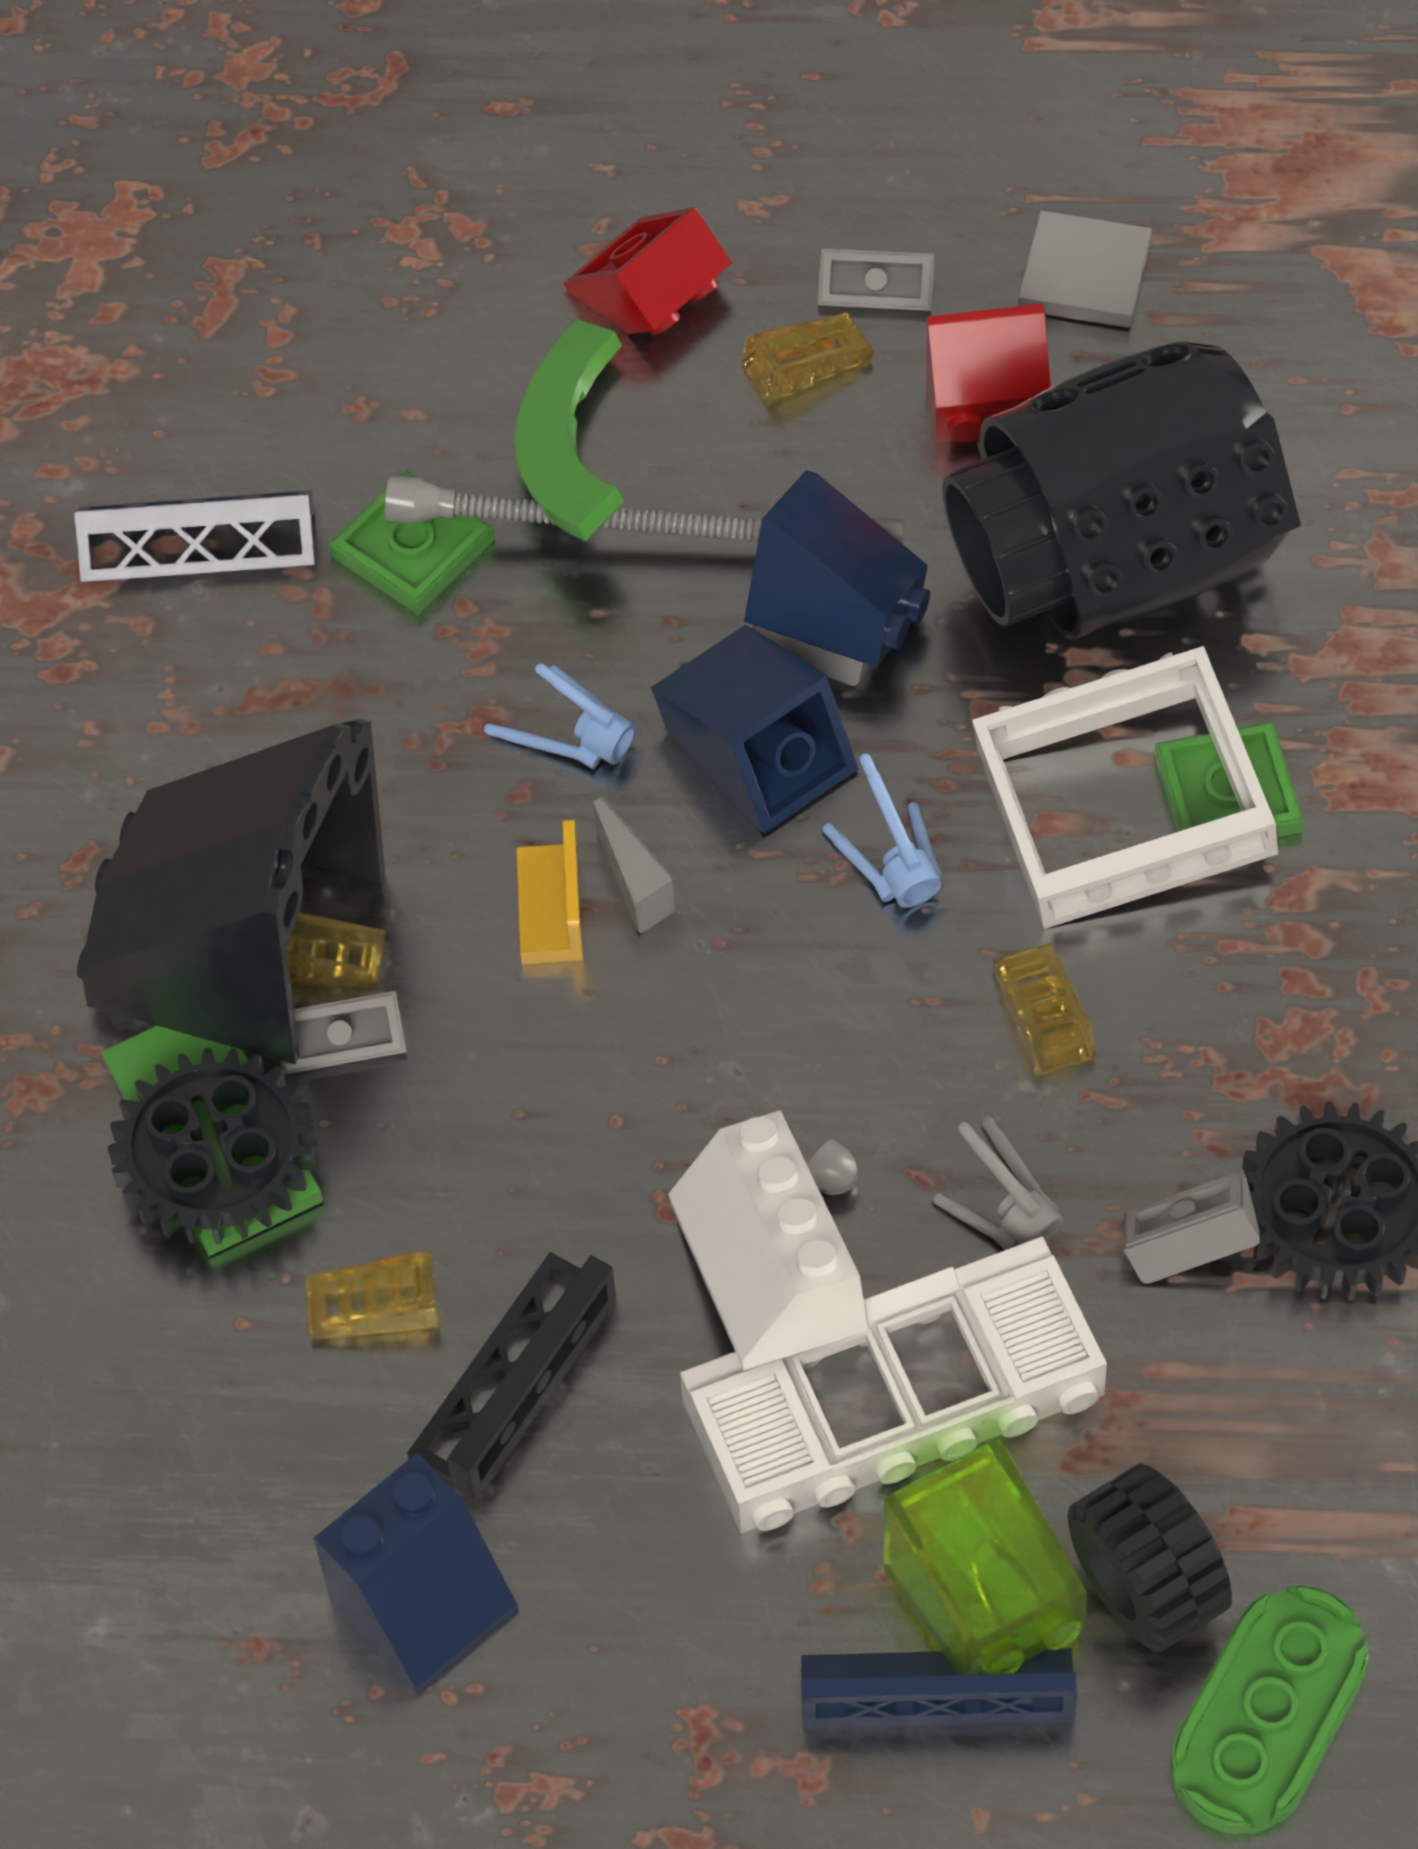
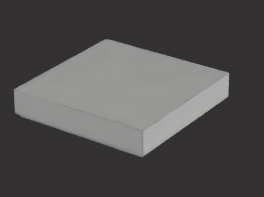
M1041 210L1019 294L1018 306L1043 304L1046 315L1130 328L1151 244L1152 228Z

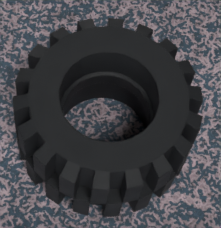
M1139 1463L1073 1503L1068 1508L1067 1516L1072 1544L1094 1590L1117 1622L1134 1639L1150 1650L1162 1652L1231 1608L1232 1591L1229 1575L1215 1540L1185 1495L1168 1478L1153 1467Z

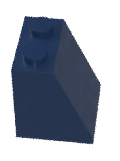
M805 470L762 518L744 622L877 667L891 648L898 650L902 646L911 623L919 624L922 621L930 600V590L923 588L928 565L819 474Z
M746 624L651 687L668 734L751 823L763 833H766L859 769L827 675Z
M418 1452L314 1537L331 1604L416 1694L518 1609L517 1602L462 1497Z

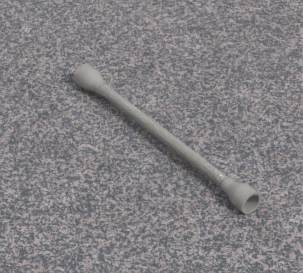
M390 475L388 478L385 498L386 522L419 524L437 518L454 519L455 516H460V514L463 517H467L469 514L472 518L475 515L478 518H482L484 515L485 519H489L492 516V519L495 520L498 517L500 520H504L506 517L508 521L514 518L515 521H520L521 519L523 522H527L529 519L530 523H534L535 520L537 523H542V521L545 524L550 523V519L544 514L534 499L529 502L528 499L522 501L521 498H517L514 501L512 497H509L508 500L506 497H501L499 500L498 496H494L492 499L490 495H487L486 498L483 495H479L477 498L476 494H472L469 497V494L465 493L462 496L455 489H443L419 477ZM621 507L598 529H601L602 526L605 529H609L611 526L612 530H616L619 527L621 531L625 528L627 531H632L633 528L635 532H639L641 529L644 533L647 530L650 533H654L656 530L657 534H661L664 531V534L668 535L671 532L672 535H676L679 532L680 536L686 533L687 536L694 534L695 537H699L701 534L703 538L709 535V538L716 536L717 539H721L724 536L725 540H728L729 537L732 540H736L739 537L740 541H744L746 538L748 542H751L752 539H754V542H758L761 520L756 519L754 522L753 518H749L746 521L744 517L740 520L738 517H733L732 520L730 516H726L724 519L721 515L718 518L715 515H711L709 518L707 514L701 517V514L698 513L695 516L693 513H689L686 516L685 512H681L680 515L678 512H673L672 515L670 511H666L664 514L662 510L656 513V510L649 512L648 509H644L641 512L640 508H637L635 511L633 508H628L626 511L625 507ZM872 518L903 544L904 519Z

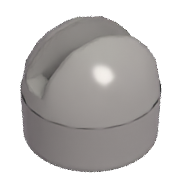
M834 1139L826 1141L807 1165L819 1191L830 1196L844 1194L853 1187L857 1179L858 1172L855 1158L847 1148Z

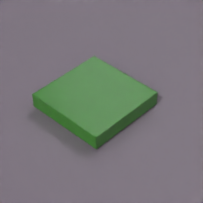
M405 470L400 475L407 477H416L407 470ZM385 489L329 543L330 555L419 615L495 540L494 528L476 516L474 518L470 517L469 514L467 517H463L460 514V516H455L454 519L437 518L419 524L386 522Z
M1268 722L1237 728L1275 820L1277 838L1302 833L1304 820L1274 723ZM1210 733L1155 743L1154 756L1177 832L1241 812Z

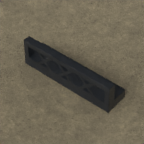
M549 1252L407 1452L408 1460L418 1452L448 1484L475 1498L615 1298L613 1267L590 1255L582 1268H579ZM556 1276L570 1284L553 1309L544 1312L541 1295L553 1278ZM535 1305L537 1314L527 1316ZM538 1329L517 1360L509 1362L505 1346L512 1336ZM500 1354L502 1364L492 1366ZM503 1379L481 1411L473 1413L470 1395L478 1384ZM464 1405L466 1415L456 1417ZM467 1430L448 1456L447 1461L431 1452L442 1435Z

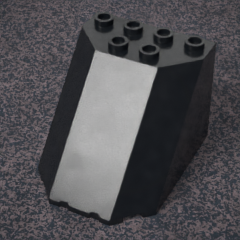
M363 719L331 725L147 790L136 813L131 811L125 817L120 831V844L112 859H104L97 872L95 880L96 898L87 941L80 954L77 966V976L83 981L87 1006L296 1064L300 1052L286 943L295 926L301 908L303 882L300 865L304 863L377 884H382L385 877L372 727L370 721ZM279 857H281L280 867L275 878Z

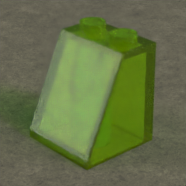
M999 1438L884 1497V1573L959 1675L1013 1674L1024 1661L1047 1649L1058 1650L1067 1646L1079 1635L1080 1631L1085 1629L1087 1592L1007 1448Z

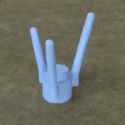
M543 663L536 665V673L584 710L574 729V736L581 739V746L492 723L484 726V732L487 735L573 758L591 769H595L601 759L611 765L618 763L627 753L637 732V724L608 707L559 666L552 665L549 668Z
M863 753L859 758L860 763L897 846L888 851L883 857L882 861L885 867L881 873L831 823L823 824L822 831L874 885L882 902L890 901L895 897L899 906L903 908L920 905L938 893L942 887L941 879L944 877L934 858L920 807L916 802H911L908 805L911 826L917 844L916 847L907 836L871 756Z

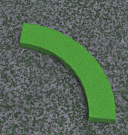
M576 319L544 357L528 385L516 420L514 444L520 475L533 499L541 507L544 514L550 521L567 533L587 541L624 501L617 487L592 474L578 459L576 454L577 420L574 414L577 404L582 399H585L597 376L620 350L622 345L615 331Z

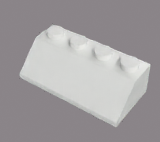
M781 1110L719 1129L668 1193L671 1207L743 1370L868 1332L869 1328L859 1272Z

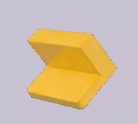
M562 820L563 844L516 847L522 965L583 961L579 854L575 820Z

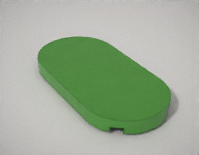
M1305 1585L1287 1587V1591H1279L1272 1595L1269 1592L1256 1598L1249 1604L1236 1623L1178 1730L1171 1755L1172 1783L1178 1798L1187 1811L1210 1828L1229 1834L1247 1835L1269 1830L1286 1820L1302 1800L1363 1683L1369 1653L1367 1640L1365 1642L1364 1633L1360 1628V1621L1344 1601L1323 1589Z

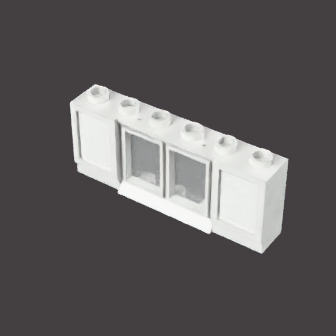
M1043 1236L954 1269L952 1266L864 1299L868 1332L747 1370H743L736 1352L680 1372L682 1401L740 1534L755 1528L761 1531L778 1528L791 1520L797 1512L818 1504L821 1507L838 1505L848 1500L857 1489L881 1481L883 1484L901 1481L910 1476L920 1465L938 1458L946 1461L961 1458L973 1451L980 1442L1001 1434L1004 1437L1019 1436L1032 1429L1038 1423V1420L1061 1411L1065 1414L1079 1413L1091 1407L1099 1397L1105 1394L1107 1362Z

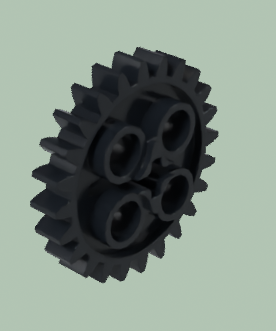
M205 1048L201 1064L193 1066L189 1058L182 1053L178 1055L179 1071L171 1073L165 1067L158 1064L155 1066L158 1083L153 1086L147 1082L137 1080L134 1084L140 1101L121 1099L119 1105L125 1120L111 1122L110 1128L116 1142L108 1146V1152L112 1165H116L111 1170L117 1188H124L122 1193L128 1208L139 1206L140 1216L145 1225L161 1217L160 1223L166 1237H170L180 1225L185 1226L189 1243L193 1244L199 1238L202 1229H211L215 1243L221 1244L225 1234V1227L234 1226L237 1233L243 1239L247 1238L249 1230L247 1221L256 1218L268 1228L272 1226L269 1208L272 1205L286 1211L292 1209L287 1189L306 1191L307 1183L302 1170L314 1169L316 1166L313 1150L310 1149L318 1145L315 1127L310 1125L313 1122L309 1103H301L303 1099L298 1083L286 1085L284 1072L280 1066L264 1075L265 1070L260 1055L256 1054L244 1067L240 1065L236 1049L231 1048L223 1063H215L211 1049ZM196 1101H203L206 1106L217 1143L223 1152L226 1168L234 1184L231 1190H224L220 1185L208 1145L204 1141L200 1123L193 1108V1104ZM231 1105H246L243 1110L237 1113H222L225 1108ZM171 1125H185V1127L177 1133H161L165 1128ZM249 1157H265L263 1162L255 1166L240 1165ZM190 1177L205 1178L196 1186H179Z
M1327 1101L1323 1117L1315 1118L1312 1112L1304 1105L1300 1107L1298 1125H1293L1283 1116L1277 1117L1275 1126L1276 1137L1260 1131L1257 1134V1151L1246 1150L1244 1153L1242 1169L1245 1171L1243 1173L1247 1178L1260 1231V1243L1254 1246L1253 1258L1257 1261L1274 1256L1271 1276L1276 1279L1292 1270L1296 1273L1295 1290L1298 1292L1310 1280L1319 1282V1293L1322 1299H1327L1333 1284L1342 1285L1348 1300H1354L1357 1284L1365 1283L1368 1289L1375 1296L1381 1294L1384 1275L1400 1286L1405 1281L1406 1265L1418 1269V1141L1407 1145L1404 1143L1408 1126L1404 1122L1396 1125L1390 1131L1383 1128L1385 1111H1377L1369 1121L1361 1119L1359 1103L1353 1102L1347 1116L1344 1117L1337 1115L1332 1101ZM1357 1156L1365 1158L1353 1178L1351 1195H1346L1338 1208L1327 1240L1323 1244L1315 1243V1239L1326 1224L1329 1204L1334 1205L1337 1202L1354 1158ZM1316 1157L1329 1158L1336 1164L1330 1167H1322L1310 1160ZM1384 1182L1393 1186L1395 1190L1381 1192L1375 1190L1369 1184ZM1288 1208H1300L1308 1212L1310 1216L1298 1219L1289 1216L1284 1211ZM1349 1233L1363 1234L1369 1238L1370 1242L1364 1244L1352 1243L1345 1239L1344 1235Z

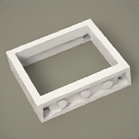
M1204 646L1177 655H1173L1170 652L1158 661L1130 670L1117 669L1105 674L1101 679L1080 686L1057 688L1048 692L1042 698L1014 707H998V712L972 720L978 754L1043 929L1278 855L1275 820ZM1196 698L1241 812L1046 874L1003 759Z

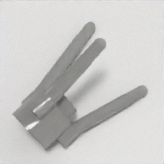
M984 1117L981 1124L1013 1174L967 1122H961L958 1125L959 1133L1010 1193L996 1211L997 1215L1002 1219L1001 1226L941 1193H936L933 1196V1203L954 1217L993 1238L1004 1250L1042 1236L1047 1244L1064 1223V1217L1059 1213L1060 1209L1044 1194L1004 1133L1001 1132L991 1117Z

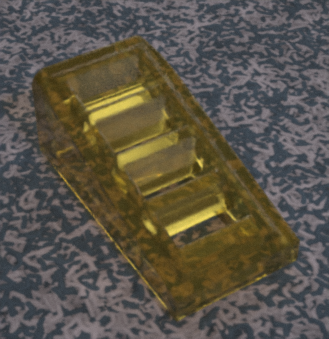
M847 312L748 335L742 358V369L763 401L769 402L789 396L872 359L874 349ZM836 337L842 347L835 348L830 339ZM814 346L819 353H814L811 347Z
M299 912L295 926L287 941L291 983L375 988L379 975L386 930ZM301 943L313 944L311 955L300 953ZM326 945H338L336 961L324 958ZM351 946L363 947L360 966L349 964Z
M1051 942L993 960L995 973L1037 1074L1045 1075L1094 1058L1096 1051L1092 1025ZM1045 972L1049 974L1047 977L1022 985L1017 983V981ZM1055 993H1056V995L1049 996V997H1046V998H1043V999H1040V1000H1037V1001H1034V1002L1027 1003V1002H1029V1001L1036 1000V999H1039V998H1042V997H1045V996H1048V995H1051V994H1055ZM1065 1015V1016H1063V1017H1060V1018H1057V1019H1054V1020H1050V1021H1047V1022H1044V1023H1041V1024H1038V1025H1037V1023H1039V1022H1043V1021H1046V1020H1049V1019H1052V1018H1055V1017H1058V1016Z
M431 1251L401 1254L306 1277L310 1340L439 1327L435 1268ZM414 1285L415 1297L403 1300L402 1286ZM389 1287L390 1303L378 1305L377 1289ZM363 1290L365 1309L352 1311L351 1291ZM338 1293L339 1315L327 1317L326 1294Z

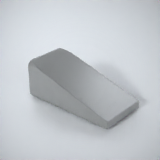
M599 797L593 801L597 835L637 931L643 933L676 911L674 879L605 799L603 800Z

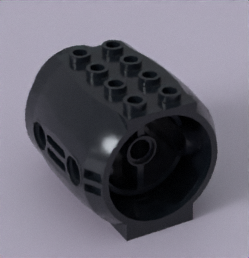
M1178 341L1136 352L1058 383L1013 408L987 417L981 426L980 440L977 441L982 460L954 471L949 476H946L942 483L945 513L956 549L972 586L992 618L1000 625L1007 626L1043 612L1056 630L1070 640L1105 627L1145 617L1224 585L1266 562L1290 531L1301 526L1274 417L1266 412L1250 380L1229 353L1218 346L1187 341Z

